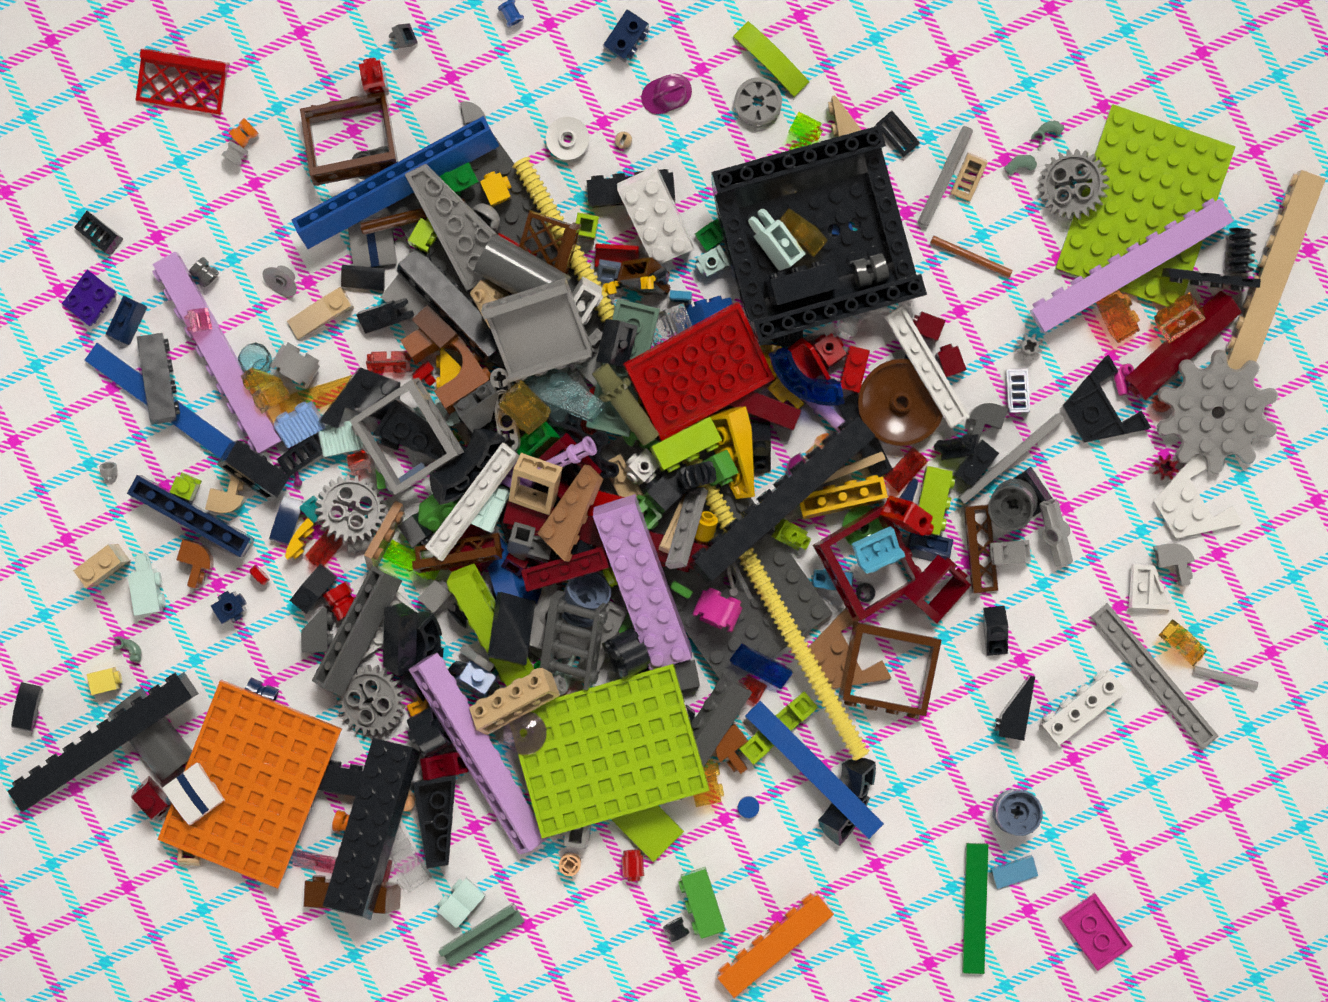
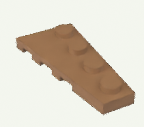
M590 465L583 466L537 533L564 561L570 562L572 557L571 550L573 545L577 544L580 536L578 533L580 528L588 518L587 511L589 506L593 505L603 478Z

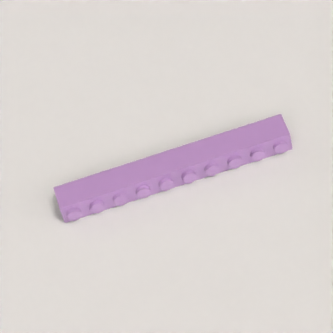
M1213 198L1202 204L1204 209L1197 213L1193 209L1183 215L1185 220L1177 224L1175 220L1164 226L1166 231L1158 235L1156 231L1145 238L1147 242L1141 246L1137 242L1126 249L1128 253L1121 257L1118 253L1108 259L1109 264L1102 268L1101 265H1098L1089 270L1090 276L1084 279L1082 276H1079L1070 282L1072 286L1066 290L1061 287L1052 292L1053 297L1045 301L1042 298L1033 303L1034 308L1030 310V313L1042 333L1232 223L1234 220L1221 199L1214 201Z
M173 252L152 264L155 268L152 271L158 282L162 281L165 286L163 290L165 296L169 301L173 300L176 306L174 311L180 320L183 319L187 325L184 327L190 339L194 338L196 341L195 349L201 358L205 357L208 363L205 365L207 371L211 376L215 375L219 382L216 384L221 395L225 394L229 400L226 403L232 414L236 413L239 421L237 424L243 433L247 432L250 438L248 444L251 449L262 454L282 443L283 441L275 430L270 415L179 253Z
M435 653L409 669L410 673L519 854L530 852L548 839V837L541 838L533 808L526 802L522 790L514 782L512 773L504 765L501 755L492 745L489 735L476 729L468 700L458 688L456 679L446 668L444 659L438 653Z

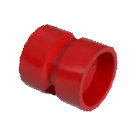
M347 581L323 595L328 606L334 607L332 612L337 621L345 618L355 597L351 596L353 591Z

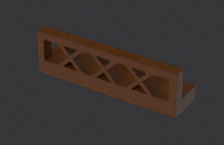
M988 504L964 507L972 593L998 591L996 565H992V561H990L984 568L979 561V555L983 550L990 555L991 560L990 543H994L992 520L988 513ZM985 509L986 519L980 525L975 521L974 510ZM986 522H987V530L983 527V526L986 524ZM981 529L988 534V541L984 546L980 545L977 541V533ZM988 544L990 552L985 549ZM990 566L992 573L987 570ZM985 572L992 577L993 587H982L981 577Z
M497 532L459 539L453 546V549L456 550L454 554L447 555L443 561L438 560L435 556L422 559L421 552L428 551L425 548L426 545L415 547L416 560L412 561V567L414 571L420 574L502 559L500 534ZM494 539L495 547L482 548L487 540ZM472 543L476 546L475 550L461 552L466 544Z

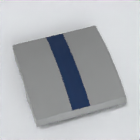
M360 221L348 228L353 266L374 267L397 263L393 228L366 235L362 234L360 223L366 221Z

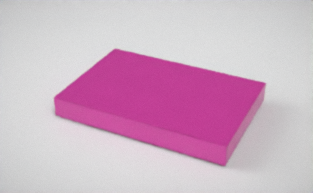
M1095 892L1059 917L1097 971L1133 947Z

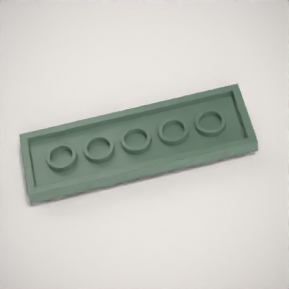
M617 299L612 320H619L638 326L630 357L631 360L651 349L660 309ZM609 364L617 376L621 379L628 377L630 380L625 368ZM631 382L627 388L638 402L639 397ZM597 383L586 427L629 437L630 428L611 402H602L599 398L603 391Z

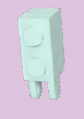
M760 209L758 211V216L765 227L754 216L748 220L751 228L756 233L753 237L779 271L791 267L805 255V252L783 222L780 220L774 221L767 210Z
M139 553L134 558L136 572H131L128 576L134 616L160 612L166 606L165 596L161 594L159 586L162 585L161 573L157 572V568L152 569L148 554Z

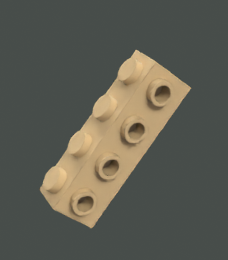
M537 668L524 678L514 680L511 685L496 690L491 696L479 699L469 709L476 729L488 735L555 699L560 694L552 673L544 668Z

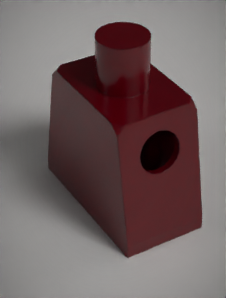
M148 776L140 783L131 795L134 802L151 820L161 821L168 814L172 803L151 776Z

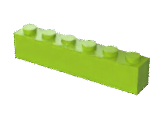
M471 564L453 571L447 580V587L458 601L459 609L465 613L470 628L477 634L480 645L488 653L496 601L475 564ZM489 657V661L494 664L499 673L501 682L505 683L506 686L511 685L516 679L524 678L534 670L528 657L527 664L524 666Z

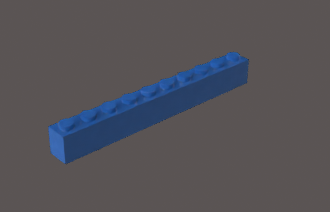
M482 116L291 219L306 248L310 249L414 193L405 176L407 172L427 164L438 176H441L448 171L450 172L479 158L500 145L486 119Z

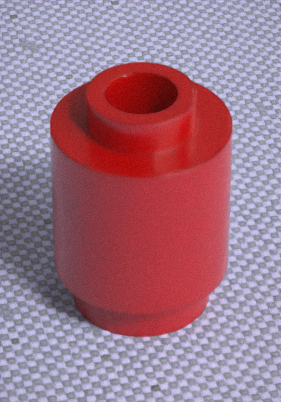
M641 850L623 851V877L627 878L628 881H640V877L645 876Z

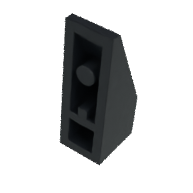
M1034 675L1027 676L1000 713V717L995 719L994 731H997V736L1025 740L1035 683Z

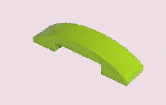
M749 21L733 35L793 97L809 83L800 70Z
M803 691L775 716L792 731L819 707ZM758 730L739 749L754 765L774 745Z

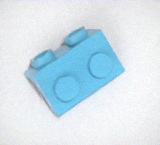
M891 526L852 543L858 566L867 574L876 572L881 567L896 563L899 559L905 557V553L899 547L895 531Z

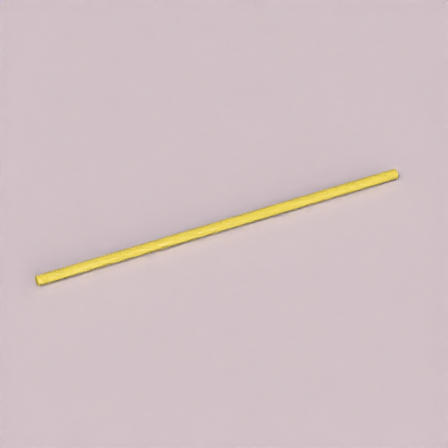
M524 157L515 162L512 167L517 169L516 174L521 176L519 179L524 182L523 186L527 187L526 191L527 193L530 192V198L534 199L533 203L534 205L537 204L536 209L541 211L540 214L563 221L564 217L560 216V210L557 211L556 208L558 206L553 204L554 199H550L549 196L551 194L546 192L547 187H544V182L540 181L541 177L536 174L537 170L533 169L534 165L529 162L530 158ZM559 226L550 228L555 239L563 236L565 228ZM576 243L570 268L574 269V275L578 276V281L585 277L600 286L602 284L601 281L597 280L598 276L594 275V269L591 270V264H588L587 257L584 258L583 256L585 253L580 251L581 247L577 246ZM602 287L603 298L600 304L594 307V310L599 312L597 315L598 317L601 316L602 323H605L606 319L612 320L615 308L614 305H611V299L607 298L608 294L604 293V287ZM698 457L689 463L685 459L682 463L686 464V466H691L703 462V459ZM710 483L696 487H704L708 490L706 505L710 506V512L713 511L714 515L718 518V523L721 525L719 528L725 532L724 527L735 518L732 516L734 513L729 511L730 506L725 504L727 501L723 500V494L720 495V489H717L716 485L711 487ZM750 547L739 557L741 560L740 564L744 565L743 570H747V577H751L750 582L755 584L753 587L754 589L757 588V594L761 595V601L764 600V606H767V611L771 612L772 615L770 617L775 619L774 624H777V629L781 630L780 634L785 637L784 641L788 642V648L791 647V653L795 654V660L798 659L799 662L797 664L802 666L801 671L806 673L804 676L808 677V683L812 684L811 688L815 689V695H818V700L822 701L821 706L826 708L824 710L825 713H829L828 718L833 720L831 723L832 725L835 724V730L839 731V737L842 736V742L846 743V749L849 748L848 753L853 755L852 760L856 761L864 757L870 750L865 748V742L862 743L863 738L858 736L859 731H856V726L852 725V719L848 718L849 714L845 713V707H842V702L838 701L839 696L834 694L836 692L835 689H831L832 684L827 682L829 680L828 677L825 678V672L821 671V665L818 666V660H815V655L811 654L812 649L807 647L808 642H805V637L801 636V630L798 631V625L794 624V618L791 619L790 616L792 614L787 612L788 607H784L783 604L785 602L780 600L781 595L776 593L778 590L774 589V583L770 582L771 578L767 577V571H764V566L760 565L761 560L756 558L758 556L757 553L754 554V548Z

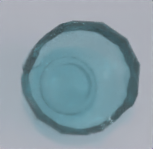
M257 342L248 344L241 350L238 356L242 371L249 377H261L271 369L269 366L273 361L272 356L263 344Z

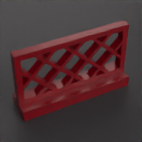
M602 546L572 555L570 562L564 561L561 558L521 570L526 591L529 592L611 567L606 550Z

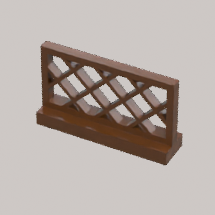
M530 210L519 247L529 252L525 243L533 237L539 248L530 252V254L533 255L541 251L546 263L568 274L581 225L574 222L570 224ZM532 218L541 220L545 228L535 232L531 226ZM554 226L565 228L563 236L555 239L550 228ZM547 231L552 242L542 246L537 235ZM554 244L558 255L550 260L545 248Z

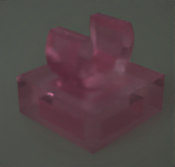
M208 308L192 309L187 311L188 315L184 316V319H189L191 327H188L187 331L200 332L213 329Z

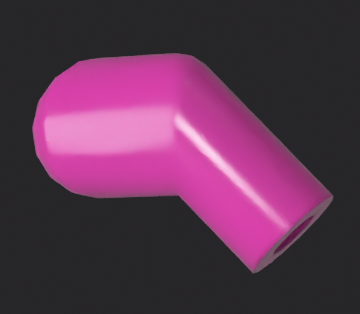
M1128 363L1123 364L1114 375L1119 396L1129 393L1125 377L1133 372L1134 367Z

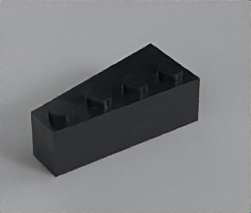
M456 775L443 776L431 780L420 779L412 781L426 867L428 869L449 865Z

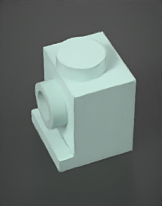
M720 245L697 257L698 263H696V267L700 274H705L707 278L730 266V262ZM709 258H714L716 264L710 266L707 261Z

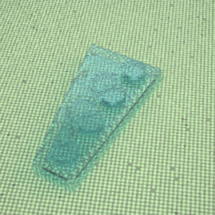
M556 368L548 370L547 373L541 376H528L526 380L518 382L513 387L517 393H523L532 399L548 403L554 408H560L589 422H593L606 407L604 402Z

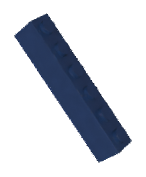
M143 475L135 477L127 492L131 497L239 557L246 555L254 540V537L186 499L170 493V490Z

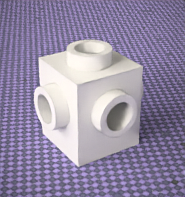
M646 448L639 455L634 453L626 461L628 466L624 471L632 483L640 485L646 482L648 484L656 476L654 471L659 466L654 456Z

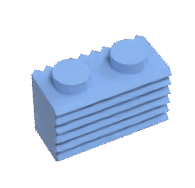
M313 401L309 403L302 402L289 414L283 412L276 417L274 428L287 448L325 428V424L318 422L321 414Z

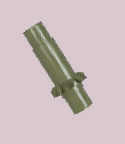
M605 363L592 373V376L603 391L599 396L602 402H611L624 422L643 445L654 440L659 433L627 387L631 383L628 377L621 379L608 363Z

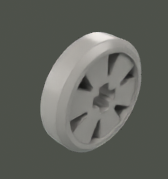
M755 77L748 79L740 85L735 94V110L738 116L747 124L753 126L767 125L780 113L782 106L780 90L772 81L766 78ZM762 97L764 105L762 107L759 105L755 107L753 105V98Z

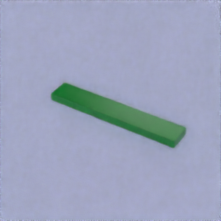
M966 843L962 973L985 974L988 843Z

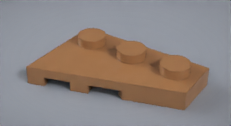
M396 500L364 554L368 570H370L372 565L379 566L389 543L394 537L398 524H401L405 517L403 504Z

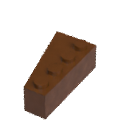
M313 875L312 879L305 880L303 907L328 909L323 906L330 879H326V876ZM382 882L373 913L387 914L400 909L401 883Z

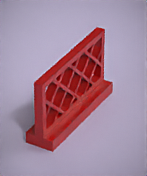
M146 48L140 50L139 58H141L136 101L218 115L222 114L226 78L230 63ZM146 63L154 64L159 72L149 78L145 72ZM170 67H175L180 76L171 82L164 71ZM190 71H197L202 79L192 86L185 75ZM201 72L209 74L204 77V75ZM161 74L168 85L159 91L152 80ZM212 74L221 75L220 85L215 89L207 81V78ZM181 78L190 87L182 94L173 85ZM204 81L211 92L201 98L195 87ZM149 83L156 94L150 98L141 97L143 87ZM169 87L177 95L171 102L166 101L161 94ZM192 90L198 101L193 105H188L183 96ZM213 94L218 100L217 109L208 108L203 100Z

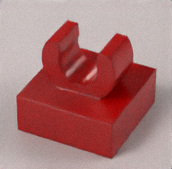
M428 360L411 374L414 379H424L429 386L436 382V379L430 373L434 370V367Z

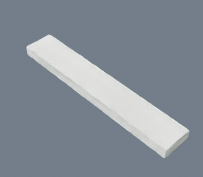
M902 305L886 314L884 318L950 429L968 419V413L905 307Z
M502 442L425 546L438 560L443 561L517 462L520 455L507 444Z

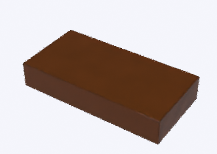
M428 305L412 319L441 350L458 336Z

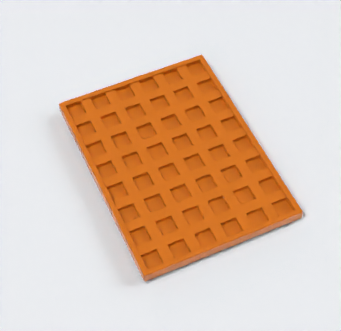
M221 679L184 772L194 764L200 763L210 781L216 784L225 801L192 825H188L171 803L157 840L278 889L342 728Z

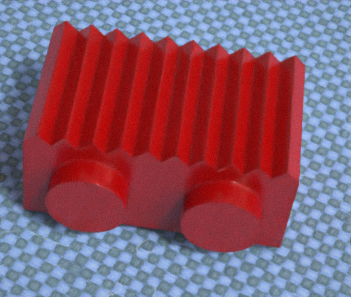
M850 346L847 348L849 351L846 352L847 356L843 365L845 368L842 369V377H840L841 381H839L840 385L838 387L842 390L860 393L870 350Z

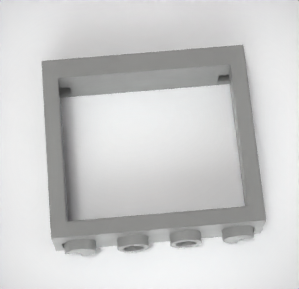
M420 378L410 380L350 420L353 432L362 440L365 452L371 455L376 470L382 473L386 480L387 488L394 495L402 493L430 475V473H433L464 453ZM409 391L447 454L401 483L363 420Z

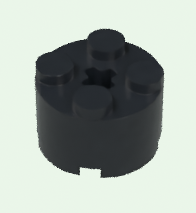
M632 628L602 643L604 651L610 657L608 663L614 673L618 672L622 679H627L643 671L650 664L647 648L644 642H638L636 638L639 635Z
M431 706L407 719V724L410 728V731L407 733L413 744L417 743L421 754L425 758L452 744Z

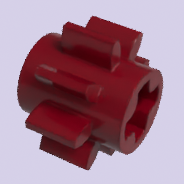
M1170 454L1166 456V459L1159 455V461L1152 463L1153 466H1156V470L1152 474H1159L1160 481H1163L1165 476L1172 480L1171 474L1179 472V470L1175 469V464L1178 461L1172 462ZM1167 462L1170 470L1163 473V469L1160 468L1161 464H1166Z

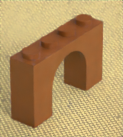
M420 328L400 340L415 364L432 353L441 350ZM459 336L444 349H451L462 355V368L454 379L434 391L449 415L456 411L454 408L456 403L475 391L479 386L490 381L491 375L486 367L481 368L479 362H481L480 357L474 351L471 352L467 347L468 345Z

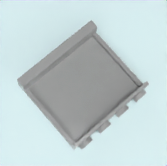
M566 278L491 301L482 306L481 313L483 318L487 319L507 370L508 383L512 381L516 383L522 382L531 375L541 376L550 369H563L572 362L582 363L592 356V346Z

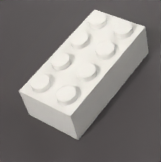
M657 166L617 183L619 195L649 257H652L661 264L693 250V242Z

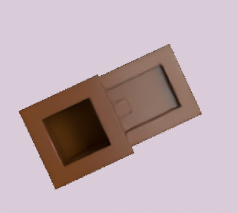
M182 539L176 560L193 565L187 586L199 588V585H203L206 573L203 572L204 569L213 570V556L206 546L191 540Z
M735 722L729 727L716 747V753L720 762L728 757L729 761H727V764L733 772L738 770L742 774L747 770V766L735 751L748 742V739Z

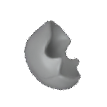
M481 203L473 207L472 210L494 232L499 229L500 217L492 206Z

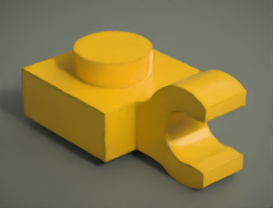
M780 375L767 388L782 403L789 400L797 409L804 405L794 394L798 388L785 375Z

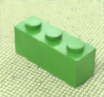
M706 866L681 874L682 880L678 881L681 892H686L688 901H685L688 914L693 913L695 919L694 922H691L695 935L699 934L700 938L703 939L726 931Z

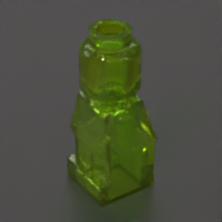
M392 539L383 558L408 572L414 571L412 561L416 560L415 550ZM440 570L420 574L415 571V574L426 581L430 579L434 581Z

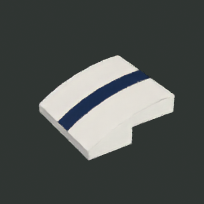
M200 763L194 764L163 787L164 792L188 825H192L225 801L216 784L210 781Z

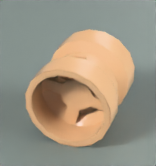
M573 852L565 853L559 861V869L566 876L575 875L581 866L580 857Z

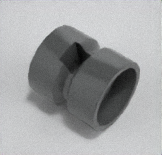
M882 253L870 256L868 261L865 258L852 261V271L858 288L870 286L873 281L881 283L889 280L887 263Z

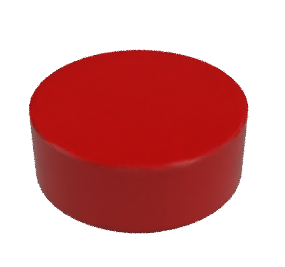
M257 565L250 569L251 575L261 585H265L270 581L269 577Z

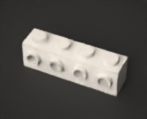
M582 277L572 295L582 322L586 325L592 316V309L600 304L603 295L601 286Z
M1110 670L1098 672L1093 677L1094 681L1091 684L1087 685L1085 683L1077 689L1076 692L1078 694L1072 699L1070 697L1066 698L1059 704L1061 708L1056 712H1048L1042 718L1044 720L1041 723L1042 727L1057 745H1061L1127 692Z

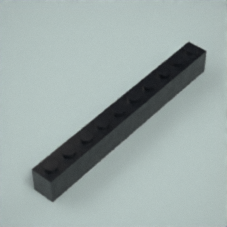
M176 672L164 679L166 684L162 687L157 684L147 691L149 693L147 697L143 699L142 696H139L130 702L132 707L128 710L123 707L113 714L115 717L109 722L108 719H105L96 725L98 730L94 733L89 730L79 737L81 740L75 745L74 742H71L62 748L64 753L60 756L55 753L45 760L47 763L41 768L38 765L29 771L30 776L26 779L21 776L12 782L14 787L7 792L21 813L198 695V691L185 672L177 675Z

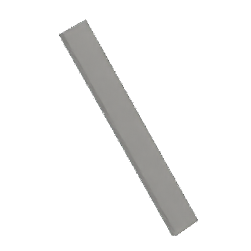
M1108 603L1090 616L1201 750L1219 737Z

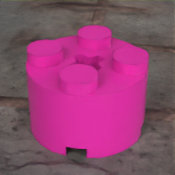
M709 588L707 591H702L692 615L694 617L698 614L701 615L699 620L716 628L728 627L727 632L732 633L743 608L740 606L741 601L733 597L727 599L721 597L720 591Z

